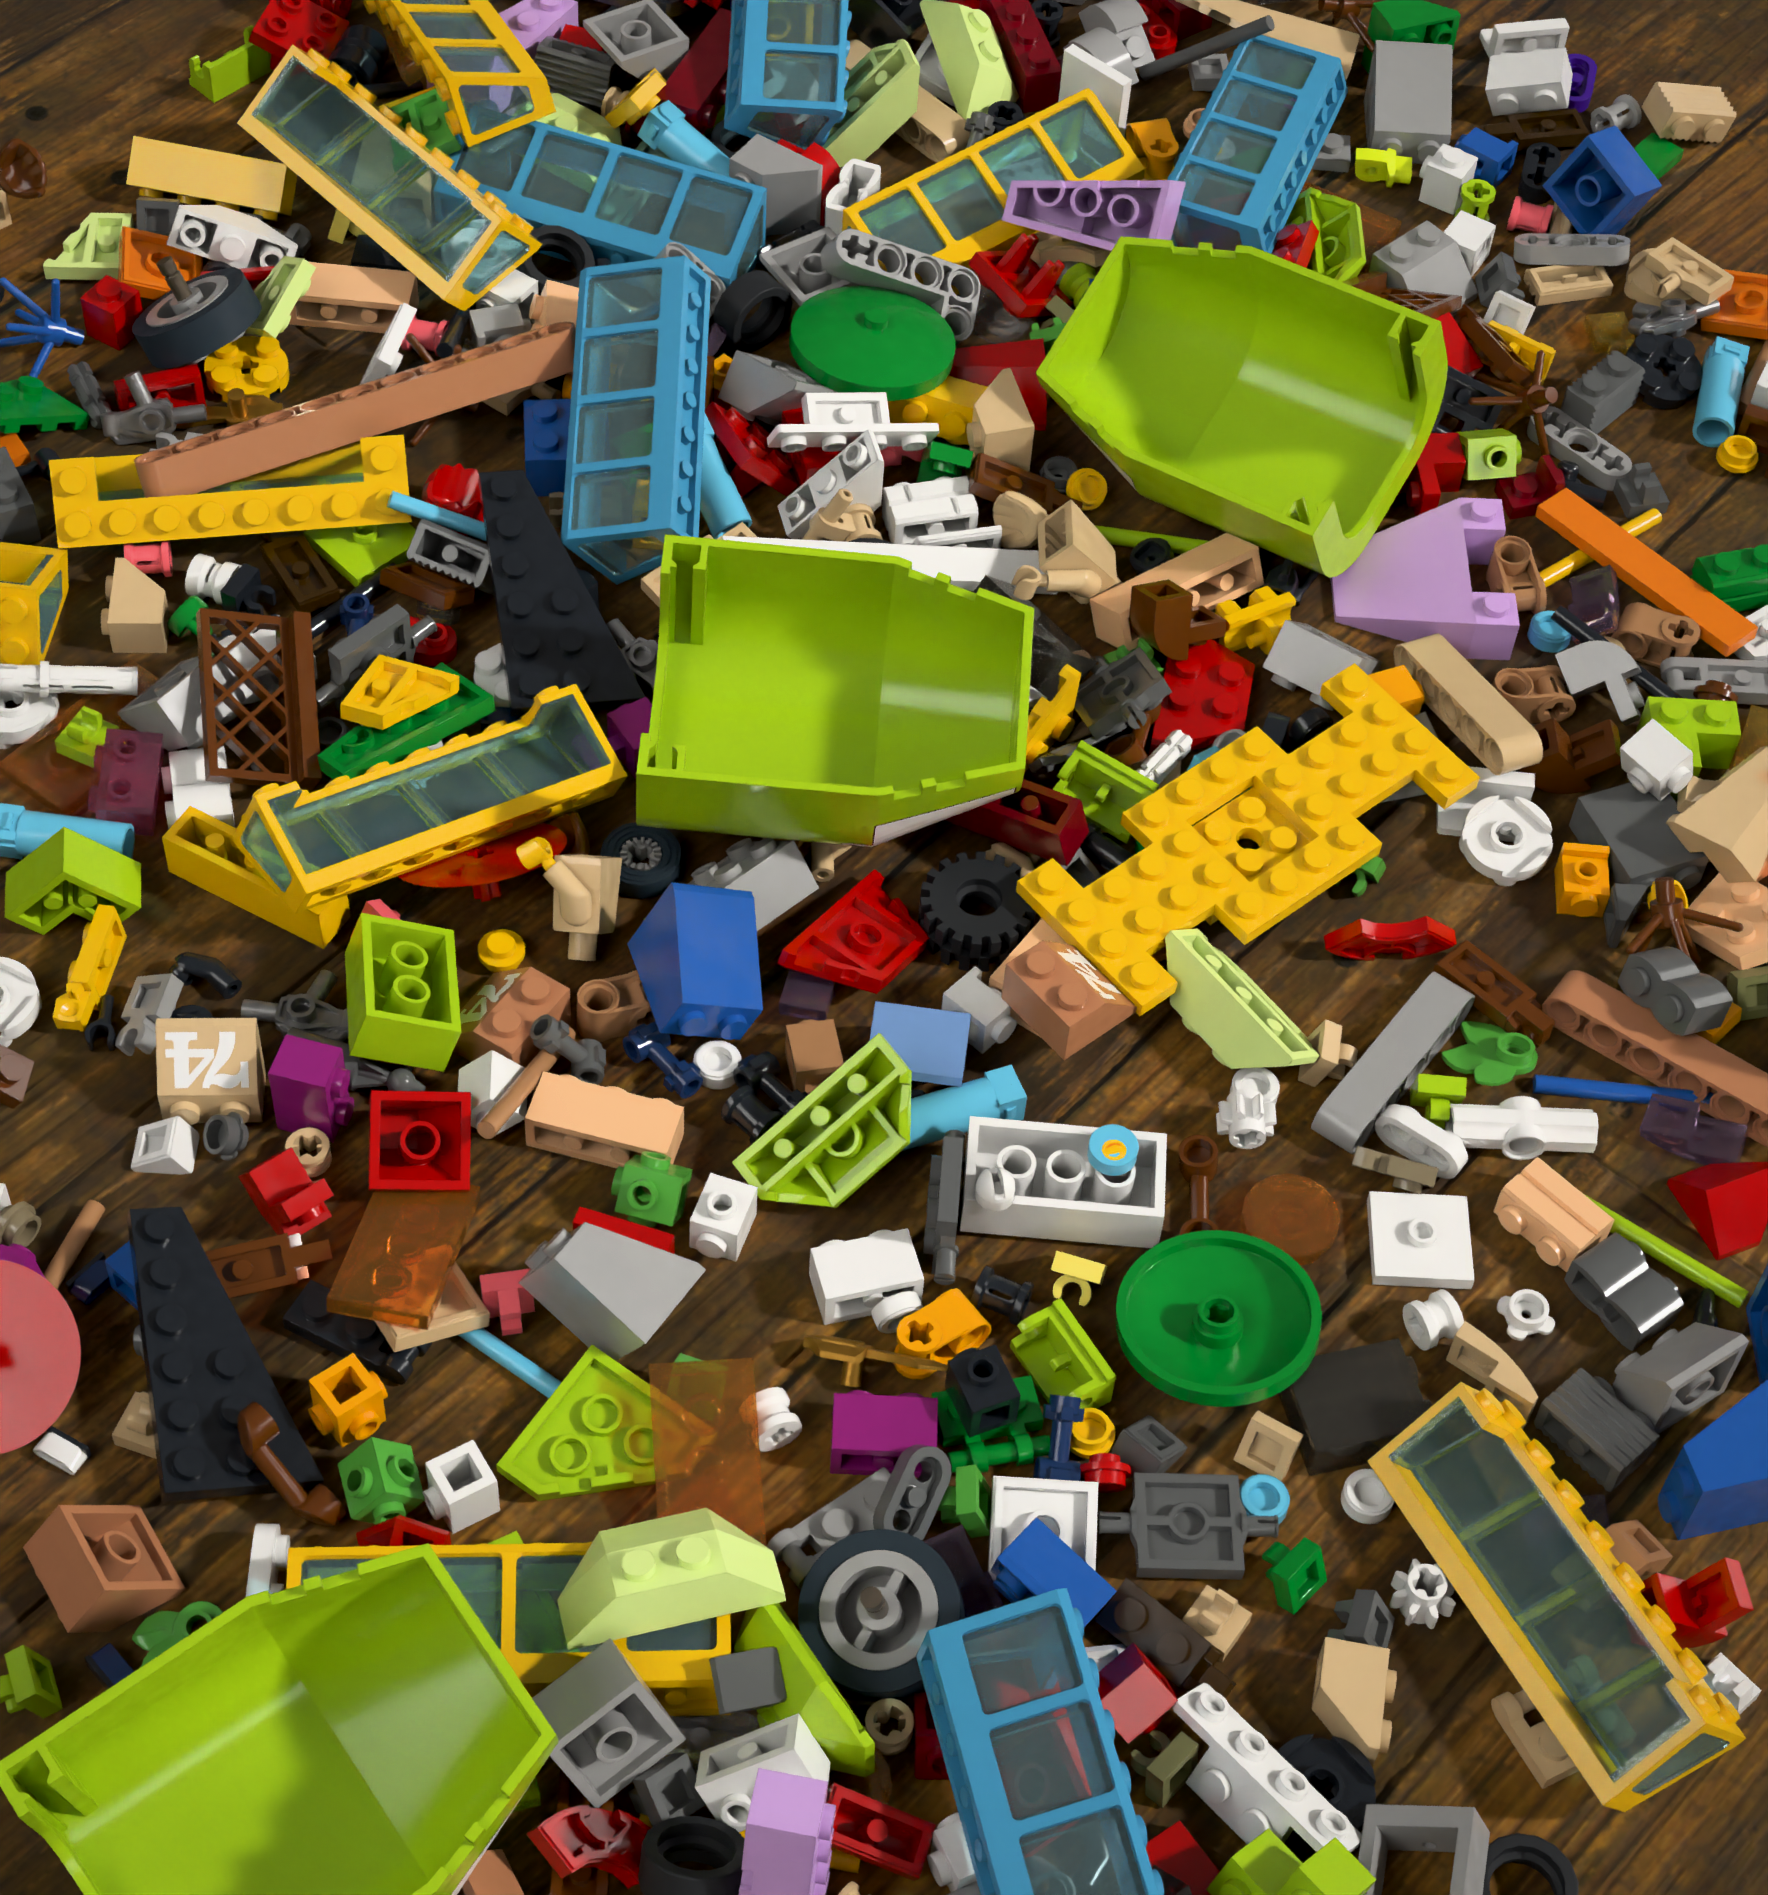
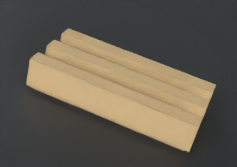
M1552 265L1526 269L1523 279L1526 285L1530 284L1529 291L1531 295H1536L1534 301L1537 306L1611 296L1614 286L1603 266Z

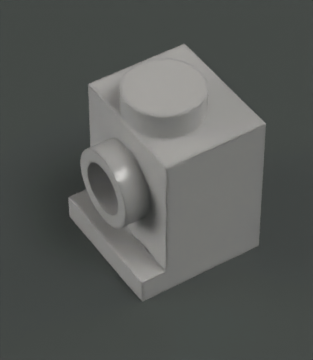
M518 303L469 310L473 349L531 331L532 328L530 319L522 318Z

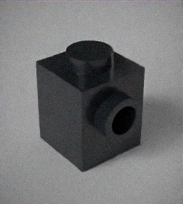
M996 1344L980 1350L978 1348H969L958 1353L953 1359L948 1360L945 1388L969 1438L1017 1421L1021 1395Z

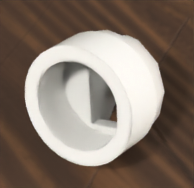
M1002 1167L985 1169L976 1180L975 1199L977 1203L988 1211L997 1212L1007 1209L1013 1203L1016 1185L1013 1176ZM993 1182L1000 1183L1003 1194L995 1195Z

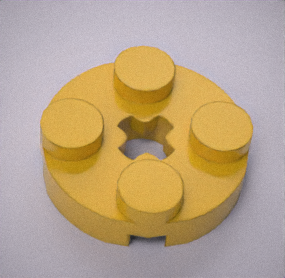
M242 336L210 353L204 363L208 389L212 393L215 391L221 394L222 400L226 403L228 402L227 394L233 388L242 389L245 395H264L270 399V394L279 387L280 393L286 388L290 377L288 359L285 352L280 348L279 341L275 338L263 336ZM242 369H251L250 373L243 374L241 371Z

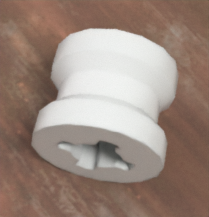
M1444 1289L1431 1293L1425 1302L1415 1300L1403 1307V1320L1408 1334L1413 1342L1424 1351L1437 1346L1439 1339L1443 1337L1450 1340L1453 1339L1464 1323L1462 1312L1457 1302Z
M772 1387L761 1390L746 1399L739 1408V1415L743 1423L751 1426L753 1430L751 1440L758 1451L766 1452L781 1448L792 1442L802 1431L799 1417L788 1409L790 1399L783 1388Z

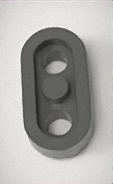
M916 1444L908 1447L901 1453L874 1511V1529L900 1531L923 1540L951 1479V1464L947 1455L942 1450L933 1446ZM920 1462L922 1472L919 1478L916 1479L914 1471ZM899 1511L900 1521L896 1527H893V1517L895 1512Z

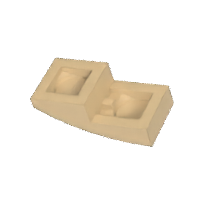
M1465 1321L1454 1336L1446 1361L1485 1384L1484 1388L1491 1392L1498 1401L1502 1402L1505 1399L1510 1401L1522 1414L1527 1424L1538 1399V1395L1516 1363L1495 1342Z

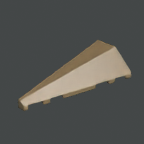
M1175 0L1233 28L1270 15L1274 21L1275 28L1262 35L1338 57L1341 60L1345 80L1350 73L1360 34L1239 0ZM1287 52L1313 65L1315 64L1316 60Z
M1768 746L1760 747L1719 779L1720 784L1708 793L1699 794L1691 800L1693 804L1682 813L1673 814L1666 822L1689 853L1704 852L1727 883L1755 882L1768 855Z

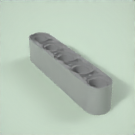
M1435 971L1432 972L1328 1096L1318 1110L1311 1129L1354 1155L1356 1147H1362L1375 1131V1121L1387 1106L1398 1103L1411 1087L1418 1073L1421 1074L1458 1029L1461 1022L1468 1015L1474 1003L1475 995Z

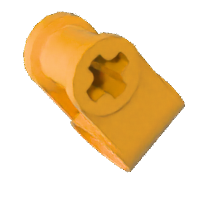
M1161 118L1128 123L1126 126V141L1145 168V180H1167L1169 174L1174 169V158L1179 153V145L1171 131L1168 119Z
M957 1288L950 1289L938 1296L930 1304L905 1316L899 1322L896 1330L898 1345L894 1352L935 1360L947 1365L948 1360L953 1359L958 1353L969 1348H979L990 1335L991 1325L961 1290ZM893 1363L900 1374L910 1379H924L937 1371L917 1369Z

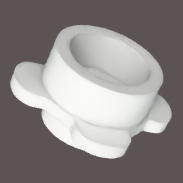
M1523 1289L1515 1292L1511 1297L1503 1296L1498 1301L1497 1311L1505 1316L1508 1323L1507 1334L1512 1339L1521 1341L1530 1334L1540 1333L1548 1335L1553 1331L1555 1321L1552 1317L1548 1316L1549 1304L1541 1293L1530 1289ZM1521 1313L1529 1315L1530 1318H1524Z

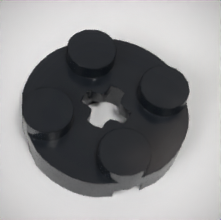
M1640 334L1636 337L1625 356L1642 366L1646 372L1643 375L1644 379L1641 381L1642 385L1639 387V393L1645 396L1642 400L1644 403L1654 408L1672 410L1680 408L1687 400L1694 396L1701 386L1703 373L1700 362L1694 355L1695 347L1691 341L1683 337L1673 338L1664 334ZM1658 366L1663 368L1668 373L1667 377L1663 376L1661 370H1658L1654 367Z
M1307 1734L1295 1737L1285 1743L1277 1752L1295 1770L1302 1773L1308 1781L1313 1779L1316 1783L1322 1784L1327 1780L1333 1786L1329 1794L1331 1799L1327 1801L1336 1810L1343 1813L1349 1822L1361 1832L1363 1830L1366 1804H1375L1376 1802L1375 1774L1366 1756L1350 1742L1335 1736L1328 1740L1325 1738H1313L1314 1734ZM1293 1830V1832L1290 1834L1291 1837L1304 1842V1844L1307 1847L1313 1849L1295 1830Z

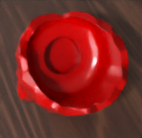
M461 463L453 467L442 464L429 475L423 487L422 501L484 522L477 469H464ZM452 530V531L457 532V533H459V534H462V535H464V536H466V537H469V535H466V534H463V533H461V532Z

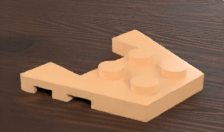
M1768 855L1755 882L1727 883L1723 876L1718 873L1688 907L1691 910L1741 923L1744 927L1741 932L1685 918L1684 924L1693 942L1739 970L1750 969L1768 962V888L1759 883L1760 880L1768 876Z

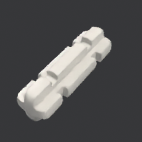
M1181 730L1172 731L1164 739L1166 743H1161L1140 765L1142 768H1138L1135 771L1160 784L1179 763L1177 760H1182L1191 751L1192 738Z

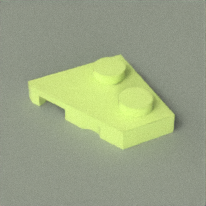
M91 212L80 224L79 230L71 233L62 243L64 251L56 260L48 258L44 262L45 278L101 280L105 275H108L118 280L119 236L122 226L134 228L132 213Z
M284 256L271 270L268 277L254 289L262 309L258 318L245 330V333L276 339L278 334L287 328L291 319L290 313L296 302L308 291L311 285L310 278L316 267L304 258Z

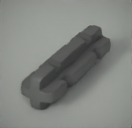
M83 361L77 365L71 364L67 370L69 380L72 386L77 389L75 392L84 410L90 416L89 421L91 425L96 429H101L100 414L112 412V410L105 401L106 398L96 378L92 375L93 372L89 364Z

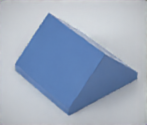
M875 1001L870 1040L878 1033H881L911 1069L912 1081L962 1087L971 1014Z

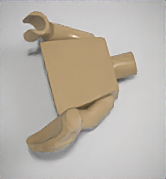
M1006 491L996 498L993 505V519L995 526L1001 525L1002 527L1001 547L1025 550L1032 548V546L1038 543L1039 568L1045 573L1041 574L1030 565L1021 566L1012 580V585H1016L1013 592L1016 598L1030 600L1034 596L1037 587H1046L1047 592H1067L1080 604H1087L1090 602V598L1123 583L1117 577L1116 556L1113 546L1071 499L1048 515L1047 511L1033 499L1015 491Z

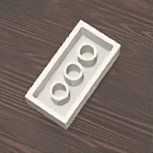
M970 1116L965 1153L966 1163L964 1167L960 1231L1152 1248L1159 1244L1165 1214L1167 1134L1130 1130L1136 1136L1139 1144L1136 1163L1127 1173L1110 1176L1100 1173L1093 1168L1087 1156L1089 1139L1092 1133L1099 1127ZM1002 1167L1009 1171L1015 1180L1014 1201L1005 1210L997 1212L988 1211L982 1208L975 1199L976 1180L985 1169ZM993 1182L995 1195L1003 1194L1000 1183Z

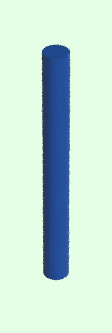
M1537 1074L1533 1076V1093L1698 1109L1694 1102L1698 1097L1693 1094V1090ZM1709 1092L1701 1102L1710 1104V1099L1714 1093Z

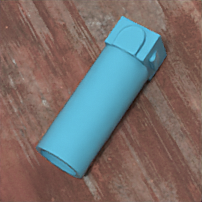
M667 100L648 113L637 136L653 150L660 149L672 161L729 177L730 158L684 119L685 114L673 103Z
M1717 336L1713 345H1710L1706 350L1702 362L1703 375L1692 429L1694 438L1704 446L1719 447L1728 437L1734 435L1749 346Z
M705 414L700 511L713 538L717 539L741 522L749 528L752 525V519L713 440L715 432Z
M0 803V857L22 859L23 856L29 855L61 828L66 827L132 859L135 831L131 823L25 810L24 806Z
M1012 1064L984 1073V1077L962 1083V1087L951 1086L911 1098L910 1144L902 1151L942 1140L945 1133L949 1130H959L963 1133L968 1132L970 1116L1024 1120L1027 1095Z

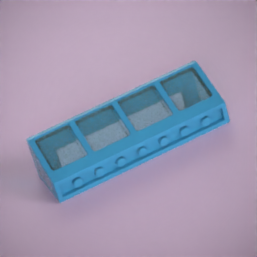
M732 0L724 116L725 129L749 138L759 134L776 143L783 139L804 150L813 142L820 146L825 144L831 128L835 123H840L843 120L848 106L847 101L844 100V89L849 78V71L845 70L846 58L850 50V41L847 40V29L852 17L851 11H848L849 0Z
M1264 35L1239 43L1233 52L1227 68L1224 69L1216 89L1213 90L1205 110L1202 111L1195 129L1191 132L1183 152L1180 153L1172 173L1169 174L1167 179L1186 182L1171 238L1174 246L1198 248L1199 242L1212 243L1213 249L1235 251L1236 245L1255 247L1270 254L1272 253L1277 243L1276 235L1284 228L1348 93L1340 58Z
M473 102L466 112L471 132L474 135L521 117ZM532 121L471 147H468L458 134L462 149L448 155L455 161L451 166L455 172L458 173L460 169L468 172L481 183L477 188L479 192L483 195L487 190L493 193L507 205L506 209L512 214L516 213L534 227L533 230L544 225H554L576 232L585 239L593 251L594 260L608 258L611 260V264L651 260L668 243L677 242L689 249L723 281L727 289L737 278L753 271L757 264L756 253L765 246L767 188L549 124ZM440 175L434 189L436 222L451 226L474 206L470 204L472 200L444 176ZM481 214L474 221L489 219L485 215ZM552 251L538 252L571 262L563 255ZM644 271L615 275L647 285L643 276Z
M685 255L587 267L580 271L561 541L569 550L616 585L661 566L665 534L699 537L711 278Z
M1067 1588L1055 1589L927 1631L916 1655L980 1895H1164L1162 1878L1156 1869H1152L1146 1851L1147 1830L1144 1820L1140 1815L1135 1814L1129 1795L1131 1791V1778L1128 1767L1123 1761L1119 1762L1114 1745V1720L1110 1711L1103 1709L1099 1696L1098 1668L1094 1659L1088 1658L1083 1643L1084 1624L1082 1615L1078 1608H1073Z

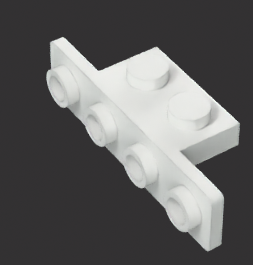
M886 392L805 393L801 398L804 424L777 425L767 437V445L769 448L781 447L783 452L790 453L802 451L807 447H822V450L825 452H837L844 450L850 443L869 429L874 432L880 450L888 446H902V449L905 451H918L928 446L927 443L931 442L938 435L939 424L890 423Z
M1202 1683L1177 1699L1178 1701L1172 1707L1173 1711L1210 1746L1186 1781V1784L1246 1844H1249L1270 1828L1283 1843L1286 1842L1290 1834L1295 1830L1316 1852L1335 1837L1350 1853L1359 1847L1362 1834L1349 1822L1347 1817L1336 1810L1308 1782L1302 1773L1295 1770L1268 1743L1267 1739L1251 1727L1229 1705L1227 1700L1210 1685Z

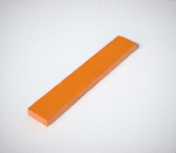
M1567 487L1537 506L1535 517L1661 610L1693 619L1701 630L1699 638L1725 657H1728L1755 638L1758 630L1755 624Z

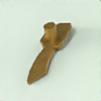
M233 388L227 394V407L205 406L207 421L177 424L176 428L186 429L217 423H227V426H232L284 408L282 403L274 402L264 395H245L242 389Z
M821 1335L805 1336L803 1341V1347L813 1351L816 1356L843 1361L840 1384L844 1386L861 1387L864 1359L872 1361L876 1359L917 1369L947 1371V1365L938 1361L875 1349V1346L866 1345L862 1341Z

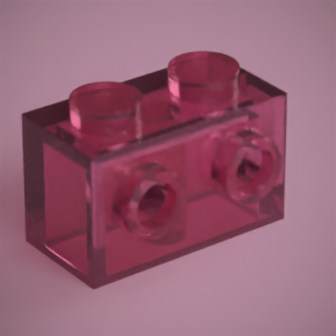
M107 728L105 744L96 745L94 772L100 773L99 786H90L88 813H96V819L131 823L134 826L135 835L154 836L162 778L161 767H163L164 763L163 734Z

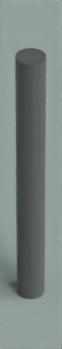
M1267 15L1140 66V76L1144 81H1147L1270 32L1275 28L1274 21L1270 15Z

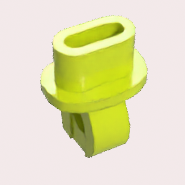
M1356 148L1355 175L1360 180L1366 182L1386 181V187L1389 188L1392 187L1393 182L1410 184L1412 157L1396 155V150L1388 148L1387 151Z

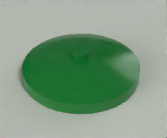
M871 286L834 288L809 298L795 312L789 337V346L794 360L809 377L819 384L838 393L886 392L887 401L918 397L941 385L951 372L956 349L955 337L951 327L929 305L898 291Z
M1206 1230L1190 1232L1167 1239L1146 1251L1134 1262L1124 1276L1117 1295L1116 1332L1122 1351L1129 1363L1146 1381L1170 1396L1194 1404L1234 1407L1259 1402L1282 1392L1300 1378L1309 1367L1317 1351L1322 1323L1321 1303L1317 1290L1306 1271L1280 1248L1267 1241L1243 1233Z

